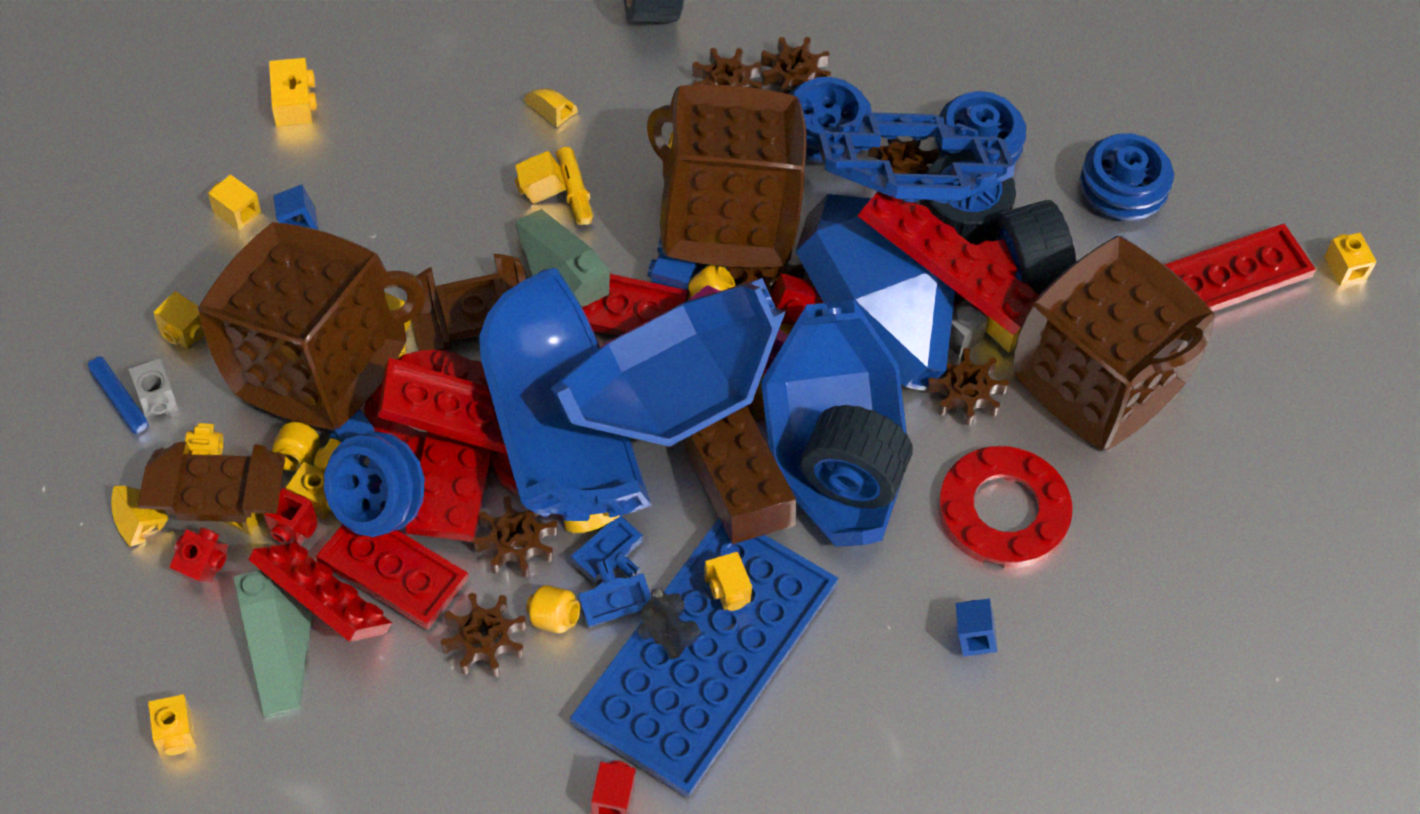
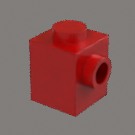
M780 273L771 294L775 307L786 311L782 323L788 325L796 323L805 306L813 304L816 298L809 281Z
M614 760L609 763L600 761L591 800V814H629L636 783V768H632L622 761Z

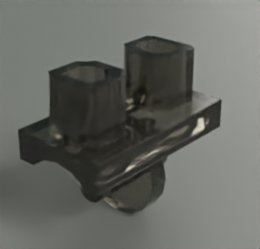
M661 587L653 589L651 591V599L642 607L643 612L640 616L644 623L638 628V633L642 639L653 637L657 645L662 644L670 660L680 657L685 647L696 642L701 634V630L695 621L681 622L678 617L685 609L684 602L679 593L665 595Z

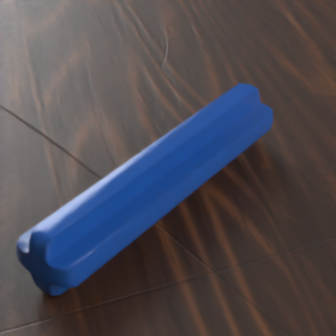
M97 356L95 359L88 362L89 371L134 434H140L142 431L147 430L149 424L146 417L105 359Z

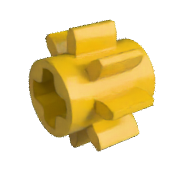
M198 423V426L194 427V431H187L185 441L192 454L222 455L224 446L223 433L214 431V424Z

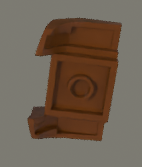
M493 253L496 273L435 286L431 267L418 274L416 277L422 283L425 292V303L422 310L411 319L418 351L451 350L450 342L480 336L487 313L500 297L528 278L520 259Z
M186 441L174 443L166 449L162 447L153 452L145 467L138 507L139 509L167 510L169 514L176 515L177 520L246 523L247 517H251L252 513L277 514L286 455L280 452L274 453L269 451L266 446L254 444L251 456L192 454Z

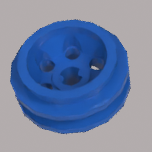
M834 77L814 78L798 85L789 93V95L797 96L802 105L806 125V159L823 164L818 146L820 133L825 131L839 132L840 125L853 120L862 123L865 121L866 115L872 113L871 105L861 91L847 81ZM854 148L857 155L861 150Z
M983 91L965 93L946 103L938 115L944 118L943 124L955 128V125L959 123L978 130V137L1000 136L1005 141L1015 164L1023 152V145L1026 140L1025 121L1015 106L1006 98L995 93ZM935 137L934 144L940 151V157L942 158V156L948 153L952 154L945 149H941L938 139Z
M1132 133L1115 134L1097 141L1088 150L1079 181L1083 195L1097 211L1109 218L1129 221L1144 219L1160 210L1166 203L1172 188L1174 171L1171 160L1155 142L1144 136Z
M374 431L345 439L333 450L326 466L324 492L328 506L344 526L356 534L376 537L403 529L417 516L424 499L425 478L420 461L408 444L393 434ZM367 457H369L370 460L368 466L364 463Z

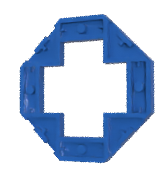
M873 112L866 115L865 121L862 123L853 120L840 125L839 132L825 131L819 134L818 146L825 171L905 202H917L919 199L933 200L938 203L963 200L1013 177L1015 163L1003 139L995 136L978 137V130L959 123L955 125V128L943 124V117L934 114ZM898 136H910L915 140L937 137L941 149H945L947 152L960 153L963 150H972L977 163H952L951 175L893 173L889 160H857L854 148L869 150L871 147H880L881 137L896 139Z

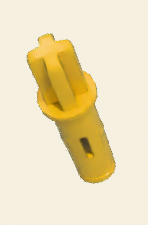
M567 146L557 150L556 158L560 165L567 190L566 201L572 207L576 223L580 226L584 224L589 225L592 223L591 219L593 218L589 203L590 193L585 189L574 150Z

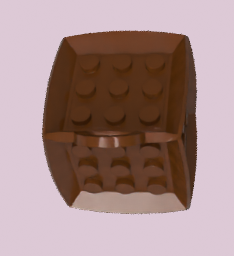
M685 85L677 87L671 104L653 110L647 121L649 141L655 153L663 161L664 188L661 201L660 231L664 255L687 262L722 267L771 268L786 266L789 262L798 231L804 190L806 125L799 98L776 91L743 86ZM666 122L673 123L672 148L666 145L662 137V126Z
M272 222L257 234L225 267L201 301L198 311L211 355L234 395L280 417L311 426L337 430L363 406L382 383L385 365L389 357L396 360L406 344L404 323L413 319L422 310L425 303V292L422 283L416 276L405 271H387L377 253L357 243L317 229ZM398 287L407 293V301L402 307L391 311L385 298L384 289Z
M1115 236L1071 265L1033 302L1017 337L1013 360V374L1064 425L1101 451H1108L1149 422L1187 383L1206 351L1215 315L1199 295L1168 267L1122 236Z

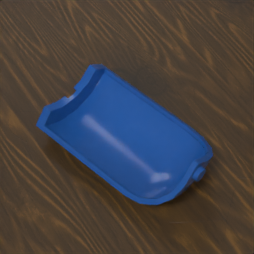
M555 268L542 270L514 286L500 297L487 313L479 336L482 366L521 503L529 510L544 517H548L551 513L563 515L564 521H588L590 515L607 512L609 518L649 507L651 506V501L630 437L571 424L564 418L550 390L552 386L599 349L600 346L583 308L559 270Z

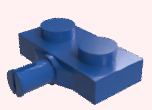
M620 516L608 523L570 556L571 563L594 584L601 579L596 563L604 562L607 559H610L612 569L618 567L629 578L636 576L640 573L641 569L628 556L643 542V535Z
M610 559L596 563L603 583L595 589L577 595L587 628L650 609L654 605L644 573L630 578H615Z

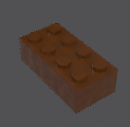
M747 406L685 438L686 452L732 544L796 526V498Z

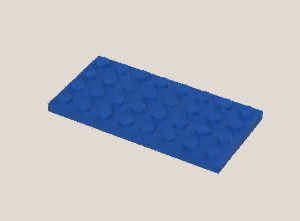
M718 518L570 717V724L689 798L838 584L839 578L766 535L732 544ZM738 551L752 585L751 600L741 609L729 611L728 609L724 610L720 599H714L709 582L706 583L704 579L705 561Z

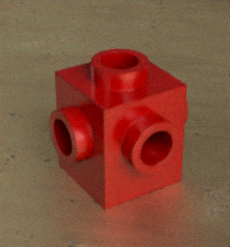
M282 488L280 491L277 514H264L271 537L282 544L289 542L301 545L305 538L308 539L313 535L317 527V517L313 503L306 497L295 494L285 488Z
M200 527L199 532L186 529L185 533L175 543V555L169 568L197 581L212 583L216 573L225 565L227 560L226 551L229 545L218 540L220 534L207 528Z

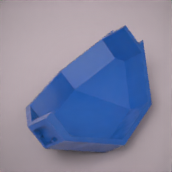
M827 194L807 214L795 252L823 303L854 299L898 363L901 384L904 387L924 391L927 388L929 378L938 379L946 372L955 290L858 217L871 198Z
M763 278L684 302L603 344L552 386L550 390L564 418L571 424L670 447L752 403L786 311L775 307Z
M854 299L807 304L761 381L769 449L792 490L796 502L835 547L867 545L883 540L898 491L894 500L884 507L869 509L848 506L829 498L811 485L801 470L800 460L821 413L825 409L837 405L860 406L874 410L888 417L895 424H898L904 433L907 434L899 365Z

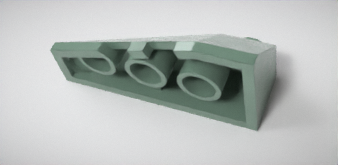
M543 209L515 221L523 252L526 254L531 277L542 270L558 269L574 292L581 307L609 295V268L592 248Z
M261 570L233 576L264 718L299 710L305 677L306 654L310 643L311 620L314 613Z

